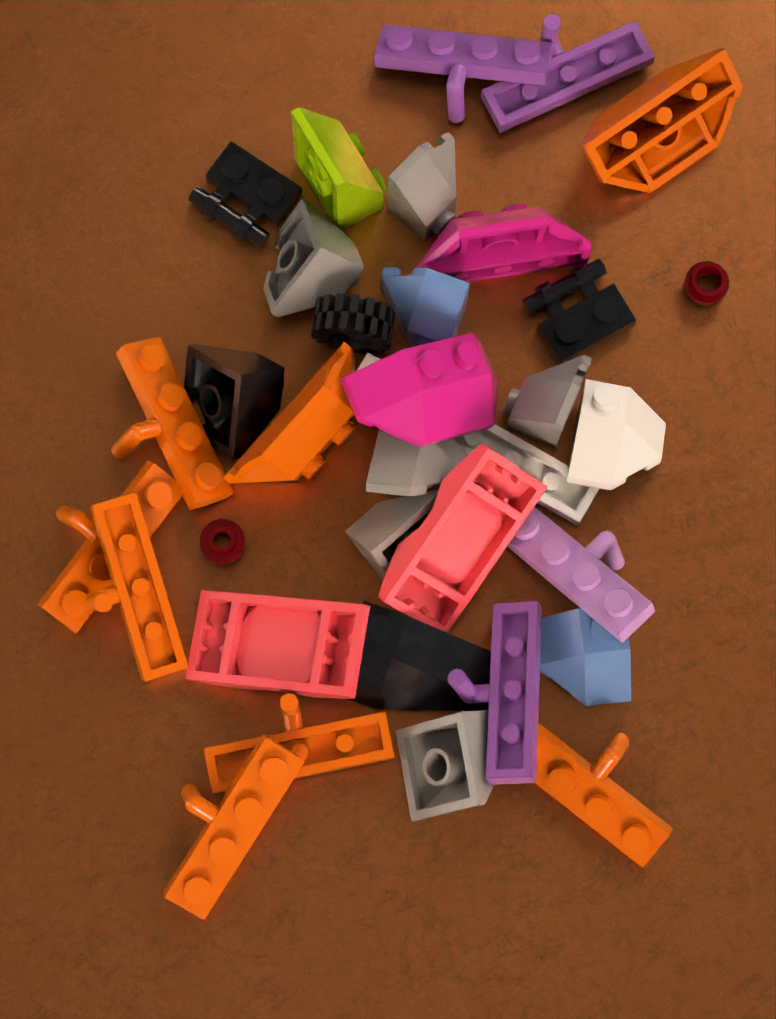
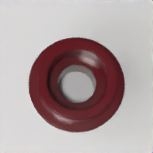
M710 261L699 262L689 269L684 282L685 290L688 296L696 303L702 305L716 304L724 298L728 291L729 277L719 264ZM709 279L713 283L714 288L708 291L703 290L699 286V280Z
M217 519L208 523L200 535L202 553L208 560L216 564H229L237 560L245 547V537L242 529L238 524L228 519ZM221 533L227 534L231 538L229 545L224 548H218L214 545V538Z

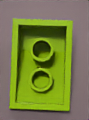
M301 107L292 110L295 162L330 221L343 231L383 209V192L387 190L385 182L379 171L375 167L369 169L361 157L365 155V152L357 135L353 131L347 134L341 122Z

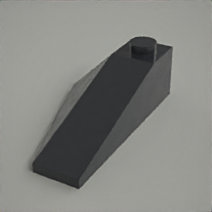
M367 601L363 602V604L370 606L355 699L347 700L375 710H489V703H465L448 683L447 678L452 670L461 669L474 685L490 684L491 651L409 616Z

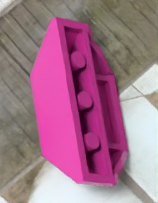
M513 204L504 207L498 213L484 215L482 211H469L459 215L458 219L451 220L416 268H429L465 282H473L575 266L580 263L587 264L592 247L590 240L541 207L527 208L525 204Z
M474 333L402 349L340 380L359 423L369 427L374 425L389 435L419 447L489 429L495 422L499 381L482 343Z

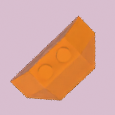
M720 48L666 68L596 117L581 146L600 182L651 193L719 146L730 120L735 99L739 98L743 88L726 50Z
M343 342L329 360L222 478L229 484L298 481L302 475L309 480L326 461L321 454L332 442L340 446L357 427L352 422L355 414L340 382L343 377L355 372L354 350L348 344Z

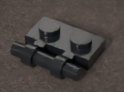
M230 141L206 174L207 181L217 187V189L210 194L196 186L190 193L188 200L201 208L200 213L211 221L216 218L233 229L232 234L241 241L249 240L261 248L268 240L270 233L258 225L263 219H266L276 227H279L302 196L303 190L301 186ZM231 198H234L249 208V210L241 215L226 204Z
M599 258L587 265L580 263L569 269V275L552 284L546 281L535 287V293L522 299L523 306L529 315L544 308L549 316V319L537 325L536 330L557 365L581 355L635 325L636 319L614 283L600 291L596 288L593 281L607 274L606 268ZM578 290L583 300L564 310L559 299Z

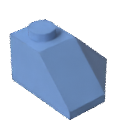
M396 267L383 268L380 289L388 306L394 308L396 323L407 344L414 347L456 337L466 311L470 283L429 268H414L413 273L409 276L400 275L401 270Z
M581 608L543 617L541 625L540 672L547 678L554 680L571 694L570 696L585 707L630 702L631 650L629 637L621 643Z

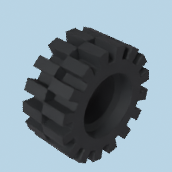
M337 293L336 297L332 294H326L324 297L320 296L315 304L311 337L320 344L326 343V346L330 348L340 347L345 342L354 350V353H362V351L374 354L376 351L385 352L391 346L395 320L394 308L387 306L382 301L374 302L375 299L367 297L362 299L359 298L360 295L354 294L351 297H347L344 293Z

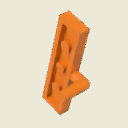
M153 337L122 345L116 354L147 420L135 423L128 428L112 446L111 452L113 456L117 459H125L142 440L155 437L189 510L226 500L234 492L231 485L222 478L225 475L222 466L161 337Z
M151 461L146 462L122 493V495L131 492L137 493L150 537L182 497L176 481ZM62 505L57 509V519L74 527L88 539L37 605L70 631L77 633L94 611L86 604L87 595L93 591L112 586L113 583L94 520L79 509L69 505Z
M131 492L89 505L113 585L89 593L86 597L87 606L92 610L107 612L113 604L119 603L142 681L147 682L189 668L137 493Z
M291 693L284 694L280 699L286 732L267 735L304 759L305 762L294 779L395 759L386 711L304 728L298 698ZM261 737L204 748L213 796L227 792Z
M538 723L537 779L535 784L643 868L670 836L674 828L607 777L629 747V738L623 733L615 734L600 756L591 764Z
M263 734L218 806L204 799L196 785L186 784L182 787L180 794L186 809L207 823L164 889V898L205 920L305 761L301 756Z

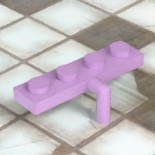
M534 507L507 546L621 643L656 612L650 600L613 571L621 569L625 564V560L615 535L610 531L601 532L586 547H583ZM602 556H604L607 565L599 560Z

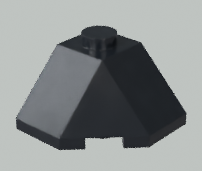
M198 344L188 345L184 388L191 403L198 402L206 422L202 426L213 448L231 459L242 457L280 410L285 367L254 352Z

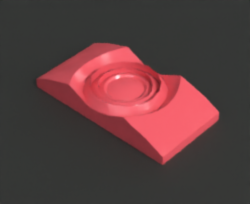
M482 443L441 480L431 512L419 528L398 544L384 576L378 598L407 616L448 633L539 501L547 486Z
M201 590L188 659L189 668L186 670L185 679L244 690H270L310 697L355 699L370 606L356 603Z

